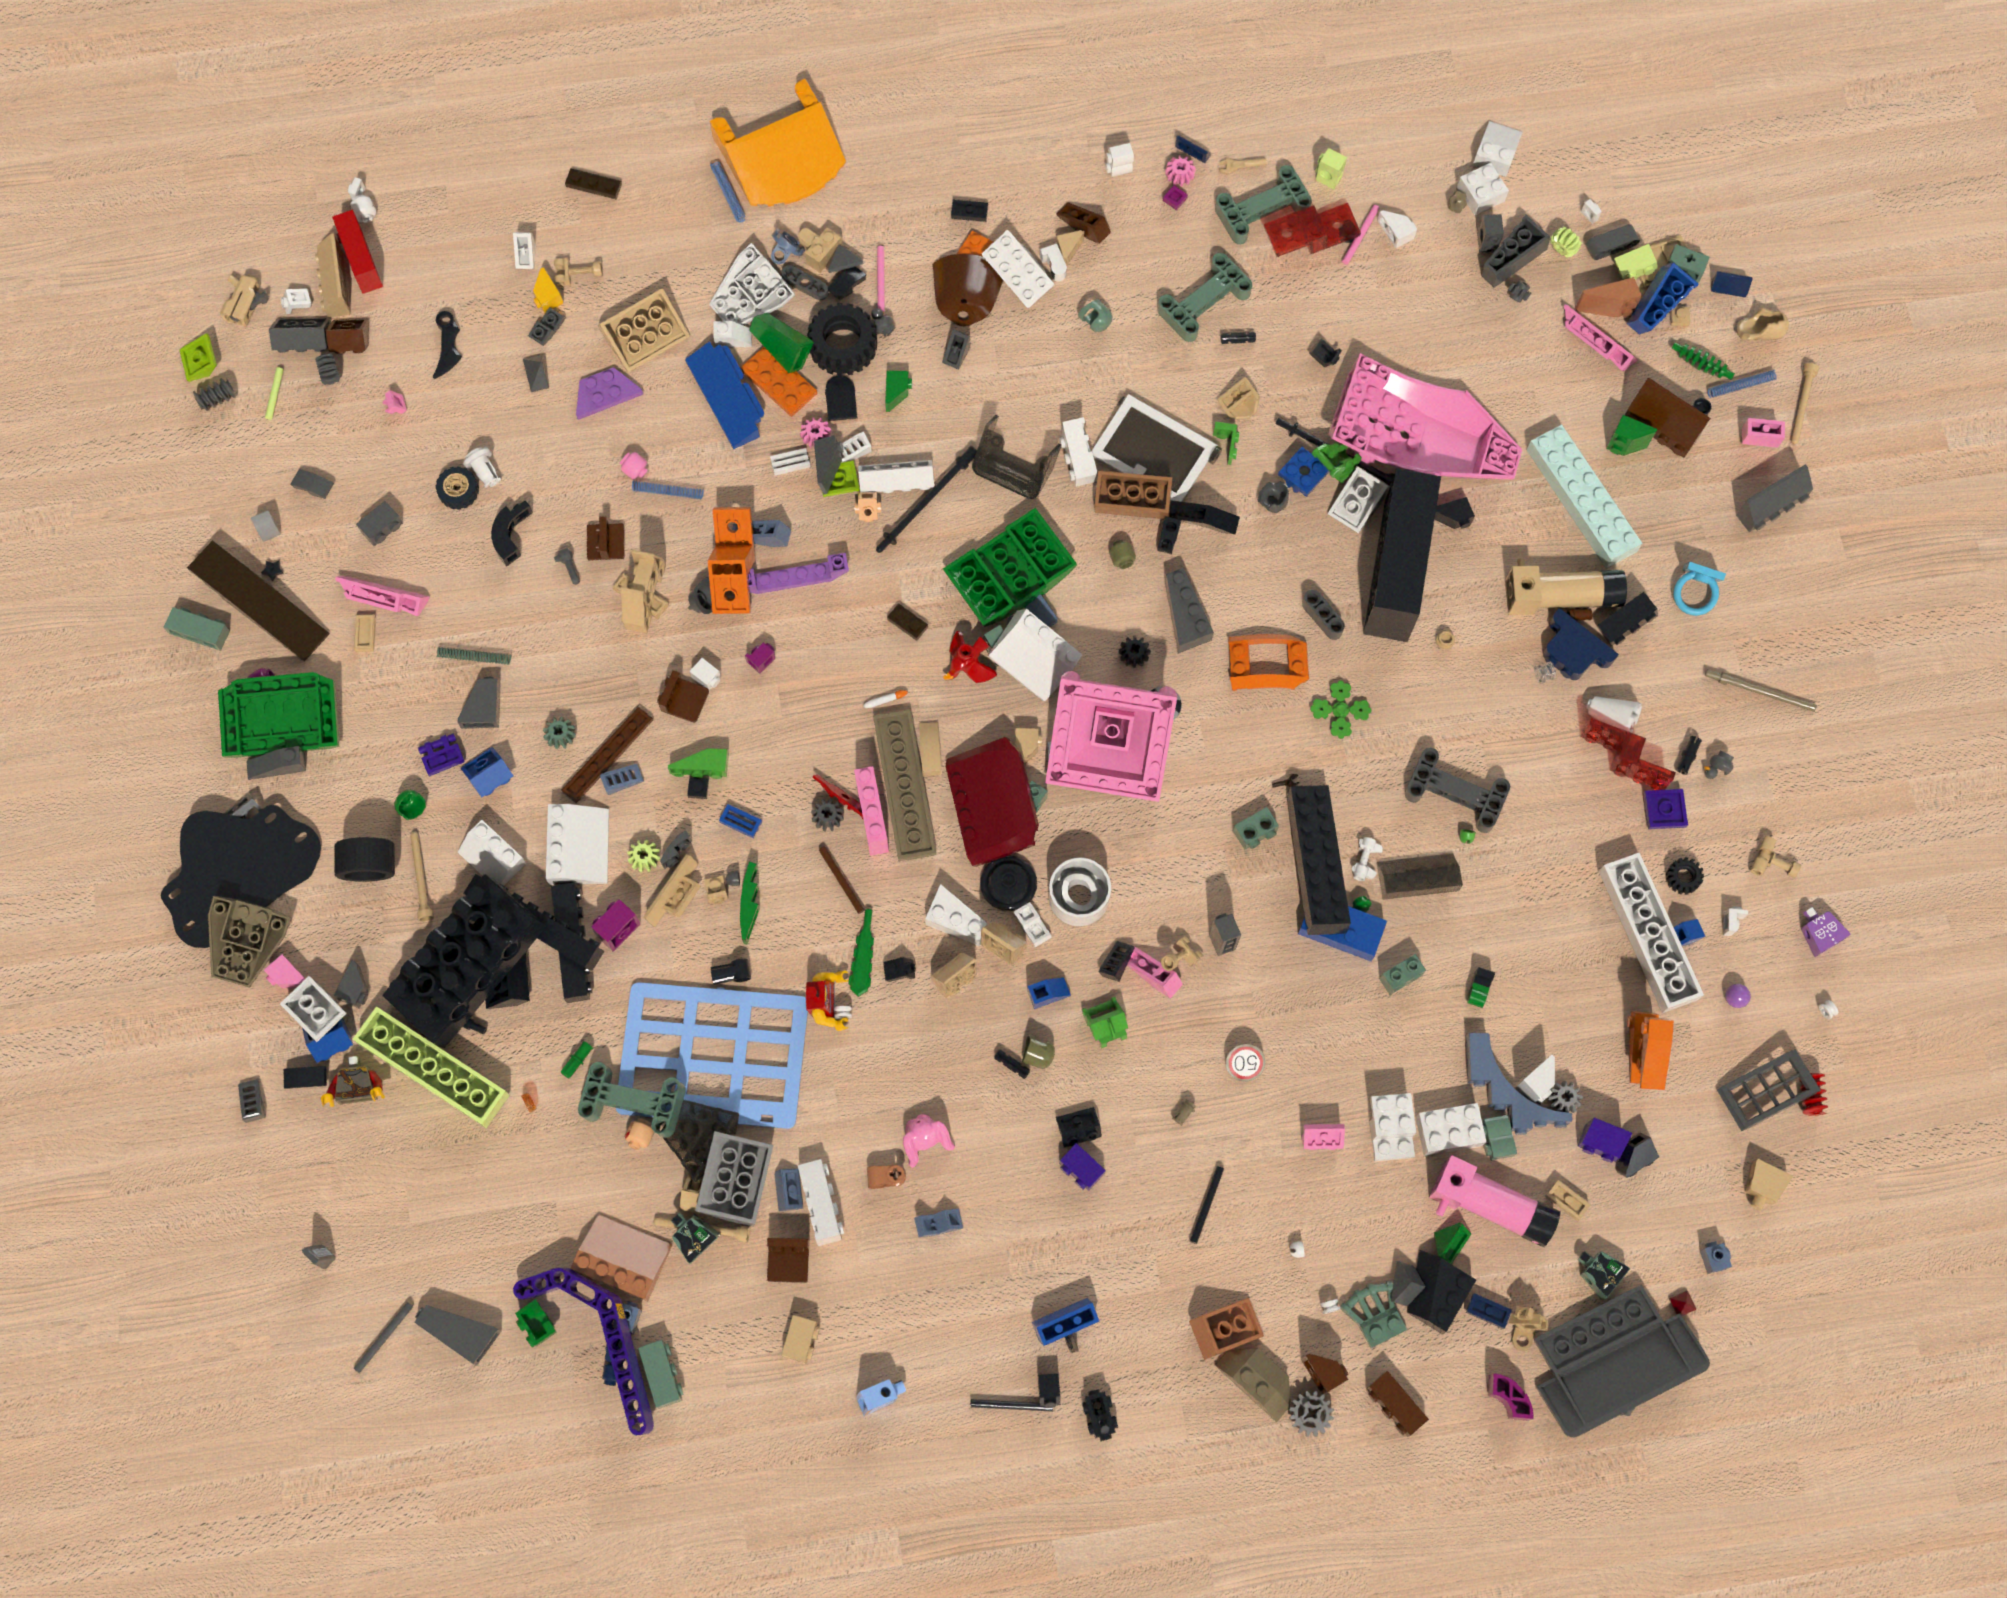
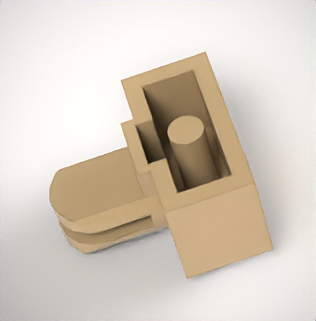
M808 228L802 229L798 234L799 244L808 249L805 252L806 264L819 273L826 268L839 244L842 246L841 237L829 228H826L820 236Z

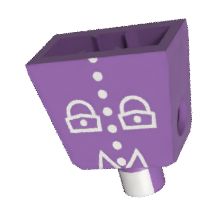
M1812 907L1803 913L1809 923L1802 927L1801 931L1814 957L1851 935L1829 911L1819 916Z

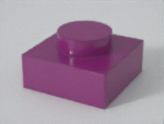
M1173 185L1164 195L1163 201L1177 211L1187 200L1188 194Z

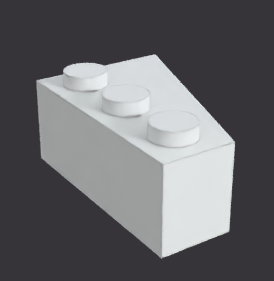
M1084 417L1062 422V435L1059 438L1061 449L1064 448L1066 452L1064 454L1066 465L1069 464L1071 469L1069 470L1070 480L1074 481L1076 487L1097 482L1098 476L1093 453L1088 444L1089 436L1085 434Z
M940 884L925 918L926 925L980 946L981 930L987 926V923Z

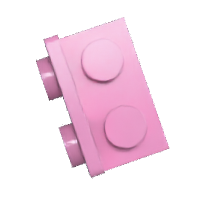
M1305 1124L1302 1135L1303 1148L1310 1150L1344 1149V1124Z

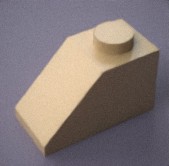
M1016 728L1015 747L1021 752L1024 765L1038 753V746L1042 747V735H1038L1039 729Z
M691 1167L681 1191L680 1210L689 1213H700L695 1211L705 1170Z

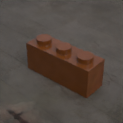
M1388 1371L1384 1372L1366 1388L1369 1391L1367 1394L1374 1403L1378 1402L1383 1407L1381 1409L1382 1413L1388 1419L1392 1418L1397 1424L1395 1428L1402 1436H1411L1429 1420Z

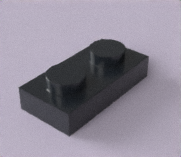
M953 199L951 219L987 221L988 203Z

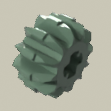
M562 716L559 721L553 717V723L547 722L548 728H543L545 733L543 736L544 740L548 741L550 747L554 745L557 750L560 745L566 749V743L572 744L571 738H576L574 733L576 730L575 726L571 725L569 719L565 721Z

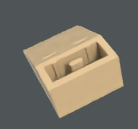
M961 952L931 975V981L945 998L948 996L953 997L960 991L959 988L964 984L969 985L976 979V960Z

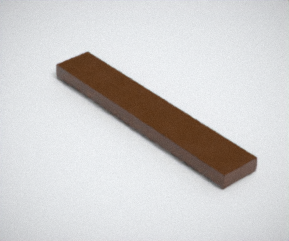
M638 707L561 791L577 803L599 780L600 774L605 773L650 725L653 718Z

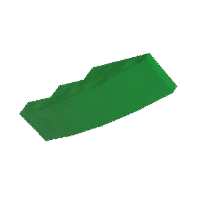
M750 861L744 877L740 901L741 936L743 944L746 945L760 910L759 904L754 903L759 891L758 884L754 883L758 867L756 863Z

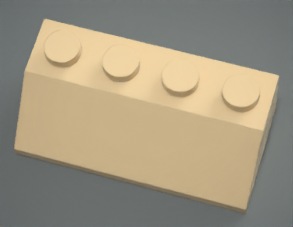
M333 233L317 245L318 253H315L316 263L319 264L320 268L317 269L318 279L321 280L319 292L323 296L321 308L331 318L350 315L343 251Z

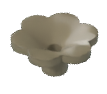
M1460 191L1454 192L1449 198L1450 211L1460 213L1462 208L1466 207L1465 193Z

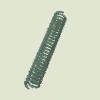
M438 647L436 656L466 661L495 662V664L504 663V665H509L511 661V654L509 655V662L508 654H506L505 662V654H503L502 661V653L500 654V661L499 653H497L496 661V652L493 654V652L467 651L466 649L455 650L454 648L446 649L445 647L444 649L443 647L441 649Z

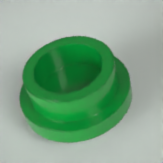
M1366 896L1358 897L1352 902V908L1367 912L1372 905Z

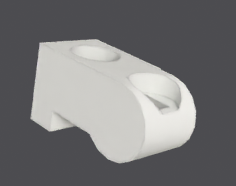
M1057 243L1040 249V259L1042 263H1048L1052 279L1055 281L1064 280L1067 266Z

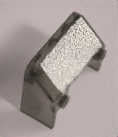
M995 415L985 425L972 469L976 475L1028 499H1035L1041 493L1054 469L1062 444L1058 443L1048 456L1039 457L1035 465L1003 451L1005 445L1004 438L994 432L999 418L998 415Z

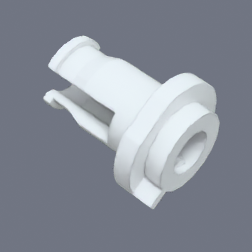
M487 446L474 449L468 453L463 464L466 469L473 468L478 478L484 483L485 488L488 486L491 488L497 485L501 478H498L494 467L489 461L492 453Z

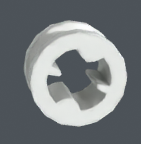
M1826 1000L1824 1004L1819 1005V1010L1826 1019L1830 1020L1833 1016L1838 1015V1009L1832 1001Z
M835 1007L834 1011L836 1014L834 1018H852V1014H850L852 1007Z
M1338 1299L1321 1303L1320 1306L1324 1308L1323 1314L1340 1310V1307L1337 1306Z

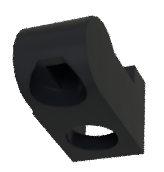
M1165 516L1157 551L1172 555L1180 530L1181 520Z

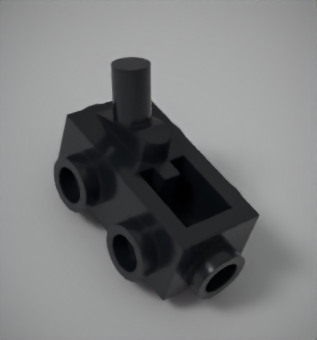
M1099 1389L1089 1391L1088 1396L1084 1398L1085 1402H1082L1084 1414H1089L1090 1422L1087 1423L1089 1434L1094 1435L1095 1439L1100 1438V1442L1112 1439L1111 1434L1116 1433L1115 1429L1118 1428L1116 1417L1111 1416L1109 1408H1113L1110 1395L1106 1396L1105 1391L1100 1393ZM1099 1402L1101 1408L1096 1410L1093 1407V1403Z

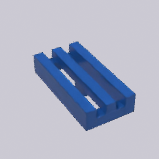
M727 804L719 819L721 824L753 839L759 830V826L762 824L761 819ZM731 811V812H733V813H735V814H737V815H739V816H742V817H744V818H746V819H748V820H750V821H752V822H754V823H756V824H755V826H754V825H752V824H750V823H748V822H746V821H743V820H741V819H739V818H737V817H735V816H733V815H731V814H728V812ZM725 818H728V819L733 820V821H735V822H737V823H739V824H741V825H743V826H745V827H747V828H750V829H752V831H749V830H747V829H745V828H743V827H741V826H738V825H736V824H734V823H732V822L726 820Z

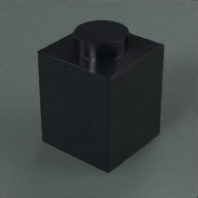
M1059 1373L1038 1375L1040 1407L1054 1408L1060 1405Z

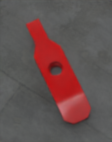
M818 774L813 775L812 778L821 784L831 798L837 797L841 804L848 805V810H853L863 819L861 804Z

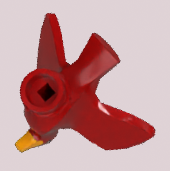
M956 631L949 650L953 658L950 670L943 678L945 680L955 679L961 671H964L976 683L986 682L995 678L997 672L978 661L980 653L989 647L987 642L982 637H979L975 644L970 646L965 644L962 633Z

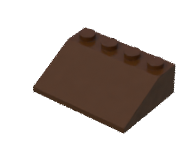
M1649 377L1625 413L1627 417L1656 428L1657 431L1653 438L1659 444L1668 447L1674 454L1685 458L1697 442L1711 419Z

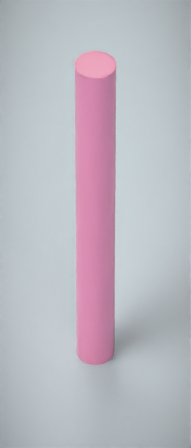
M1373 205L1342 260L1344 264H1349L1379 211V206Z
M878 246L877 308L885 312L884 246Z

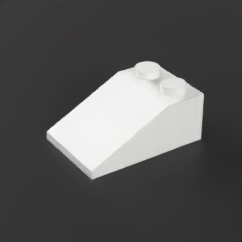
M1489 121L1473 166L1480 168L1491 163L1499 175L1506 177L1523 132Z
M1357 466L1329 510L1328 515L1355 532L1360 533L1387 496L1390 486Z
M310 976L280 1003L316 1042L347 1014Z

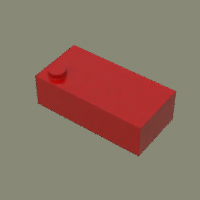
M353 209L332 216L338 231L336 234L339 244H342L362 294L382 288V282Z

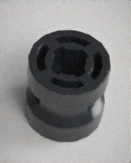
M1699 398L1693 404V407L1707 416L1712 408L1711 403L1705 398Z

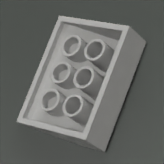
M714 1131L695 1211L753 1227L757 1218L773 1145Z

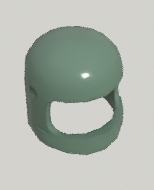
M1099 299L1092 301L1078 313V317L1082 321H1086L1094 332L1106 330L1113 320L1112 313ZM1089 309H1094L1089 315L1085 316Z

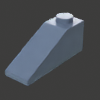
M752 521L754 544L769 547L788 546L791 529L782 521ZM734 523L732 530H737L738 525Z

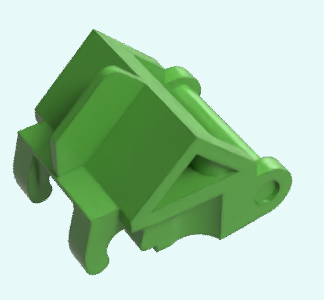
M1325 443L1312 452L1313 457H1317L1330 471L1332 478H1336L1341 483L1355 471V467H1357L1362 458L1357 453L1352 459L1346 454L1348 446L1344 444L1339 445L1338 443L1332 445Z
M1112 997L1110 1001L1089 1009H1081L1087 1026L1090 1027L1095 1041L1099 1040L1101 1048L1107 1047V1043L1120 1038L1122 1041L1127 1039L1125 1030L1128 1029V1024L1124 1011L1119 1003H1117L1115 997ZM1114 1007L1115 1011L1094 1019L1090 1017Z

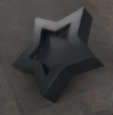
M266 561V568L261 572L263 575H268L272 581L277 575L284 574L280 570V561L274 563Z

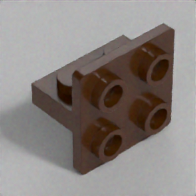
M604 516L599 517V524L587 525V560L625 558L623 523L609 524L607 517Z

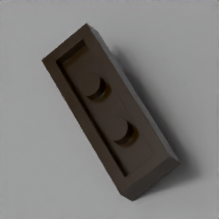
M570 168L565 186L617 200L622 183L619 180Z

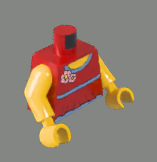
M838 971L835 974L834 972H820L812 978V982H806V1010L813 1017L814 1022L819 1025L834 1026L837 1031L848 1029V1027L843 1025V1023L849 1021L847 1018L844 1017L838 1020L834 1018V981L837 983L848 982L849 980L843 979V974L848 972Z

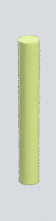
M277 367L266 410L265 418L268 420L273 418L284 369Z

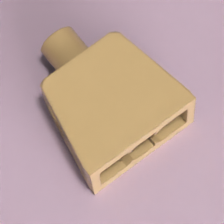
M1760 1159L1754 1160L1750 1166L1745 1189L1747 1194L1754 1197L1750 1206L1753 1209L1762 1211L1765 1203L1770 1205L1776 1203L1790 1183L1793 1175Z

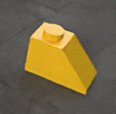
M544 267L541 268L533 289L535 296L533 301L538 309L541 307L543 312L546 313L549 307L554 309L563 304V300Z

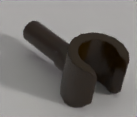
M1292 774L1287 780L1272 783V787L1284 785L1289 787L1297 786L1300 782L1294 783L1291 779L1297 778L1298 775Z

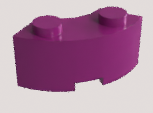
M1495 1373L1489 1375L1488 1396L1496 1398L1504 1405L1507 1410L1508 1419L1533 1420L1534 1413L1531 1401L1522 1388L1514 1380L1504 1375Z

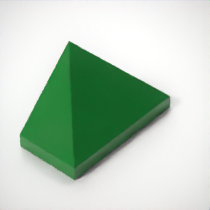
M1460 1222L1434 1232L1437 1255L1452 1264L1472 1234Z

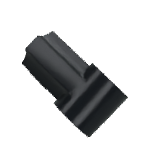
M745 958L734 960L730 964L710 967L714 985L731 981L745 982L751 980L749 961Z

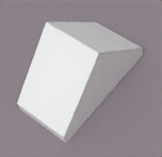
M514 232L516 269H534L536 244L532 233Z

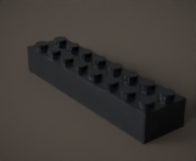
M1329 785L1291 786L1287 795L1307 934H1346L1351 921Z

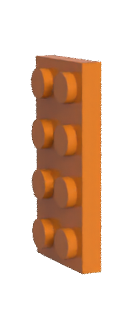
M765 347L740 367L743 374L791 417L818 394L817 390L796 371L788 373Z

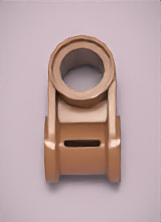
M899 1165L867 1167L869 1189L901 1186L906 1180V1174ZM896 1171L901 1175L898 1176V1180H894L892 1177Z

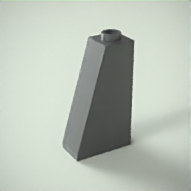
M428 1305L425 1308L422 1307L415 1316L417 1319L414 1321L418 1326L476 1366L501 1333L499 1329Z

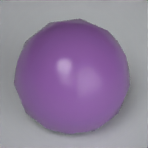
M1742 984L1731 985L1725 993L1727 1003L1734 1008L1745 1007L1751 999L1750 991Z

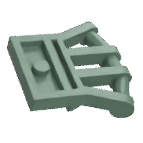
M1386 1281V1283L1382 1284L1369 1283L1366 1285V1288L1355 1290L1350 1299L1340 1306V1309L1358 1324L1370 1349L1407 1330L1395 1307V1303L1391 1302L1392 1281ZM1387 1291L1389 1309H1384L1376 1292ZM1369 1295L1379 1311V1314L1372 1316L1364 1301V1298ZM1357 1302L1367 1318L1365 1321L1351 1310Z

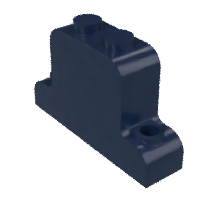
M1559 608L1554 613L1549 625L1556 635L1543 652V657L1548 665L1557 668L1565 678L1578 680L1592 664H1596L1601 668H1609L1619 656L1616 651Z

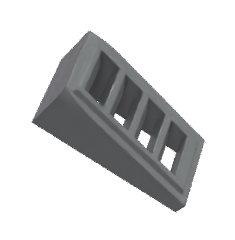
M256 1079L238 1084L242 1120L247 1123L266 1118L259 1080ZM254 1086V1090L245 1092L244 1088ZM255 1094V1097L246 1099L247 1095ZM256 1101V1104L247 1106V1103ZM257 1108V1111L255 1112H248V1110Z
M324 1245L304 1247L301 1250L314 1265L322 1269H326L336 1259Z

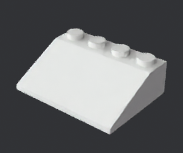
M1028 609L1016 611L988 654L991 660L1042 701L1047 700L1060 685L1061 676L1068 671H1072L1082 656L1078 650Z
M548 804L546 880L549 885L575 883V885L608 884L609 809L572 804Z

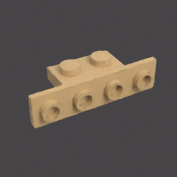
M688 854L685 855L644 915V919L653 927H656L665 912L680 918L701 887L697 882L689 879L698 863Z

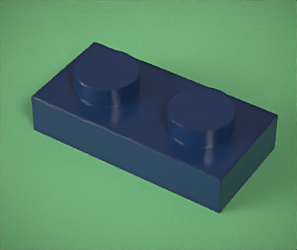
M1475 1293L1472 1294L1466 1310L1467 1314L1501 1329L1506 1328L1512 1309Z

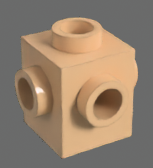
M877 492L858 493V503H855V514H859V520L865 522L878 520V513H881V502H877Z

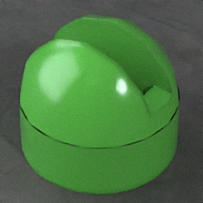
M1461 829V842L1466 843L1467 841V844L1472 843L1476 832Z

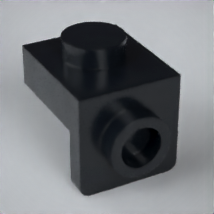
M1321 338L1317 340L1309 354L1323 367H1327L1338 362L1342 350L1340 348L1334 350Z
M901 957L883 962L885 981L892 982L903 978H915L916 967L912 959Z

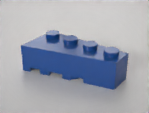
M1674 262L1661 266L1628 320L1627 325L1639 335L1652 331L1699 283Z

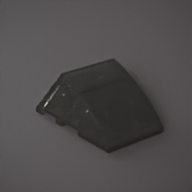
M683 1100L674 1133L670 1137L663 1139L677 1155L694 1182L704 1176L714 1131L735 1136L739 1113Z

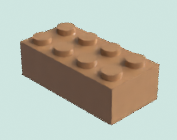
M1098 471L1094 505L1095 513L1165 519V516L1169 517L1172 477Z

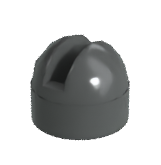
M738 870L731 871L726 875V882L729 885L740 886Z

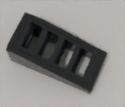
M1117 941L1098 972L1102 977L1120 982L1135 947ZM1120 948L1127 949L1126 952L1119 951ZM1117 955H1121V956H1123V957L1120 959V958H1117L1116 956H1117Z

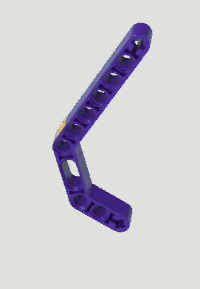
M554 1268L516 1282L513 1287V1293L519 1299H532L561 1289L598 1310L629 1430L636 1436L651 1433L654 1428V1421L620 1297L570 1268ZM562 1272L564 1273L563 1282L560 1280V1274ZM543 1279L546 1280V1286L544 1288L542 1286ZM581 1282L593 1289L595 1297L591 1299L580 1293L576 1287L577 1283ZM527 1286H532V1288H533V1289L525 1290V1289L527 1288ZM609 1299L612 1302V1306L610 1309L607 1307V1301ZM614 1319L617 1321V1327L615 1329L612 1326V1322ZM619 1339L622 1341L621 1349L618 1348L617 1344ZM625 1359L628 1362V1366L626 1369H624L623 1367V1361ZM630 1379L633 1382L632 1389L628 1387V1382ZM635 1400H637L639 1403V1407L637 1410L634 1408Z

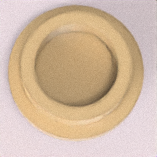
M1442 631L1437 635L1436 643L1441 649H1450L1455 643V637L1449 631Z

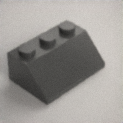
M331 317L277 318L269 328L271 349L278 350L280 353L288 352L289 350H296V352H305L307 350H314L315 352L325 351L328 348L326 330L332 322Z

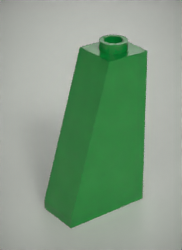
M769 313L755 316L749 329L788 373L802 370L814 344L811 339Z

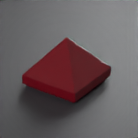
M1688 1290L1669 1298L1676 1315L1680 1313L1683 1316L1697 1310Z

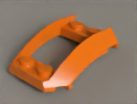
M1252 634L1229 637L1230 680L1233 691L1245 688H1289L1295 690L1298 685L1309 680L1307 642L1291 635ZM1287 644L1289 675H1251L1249 645Z

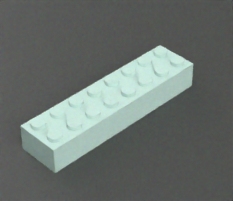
M1560 425L1531 440L1527 452L1605 568L1635 554L1642 545L1641 540L1565 428Z

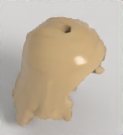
M1762 307L1753 317L1738 322L1736 330L1738 336L1744 340H1778L1786 335L1789 321L1783 312L1769 311Z

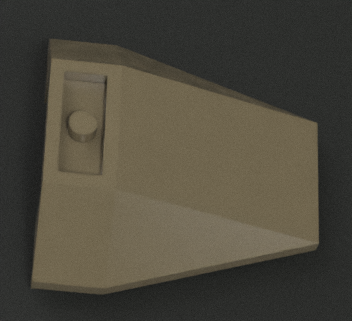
M213 896L208 913L211 977L250 988L285 938L291 917L277 910L242 900Z

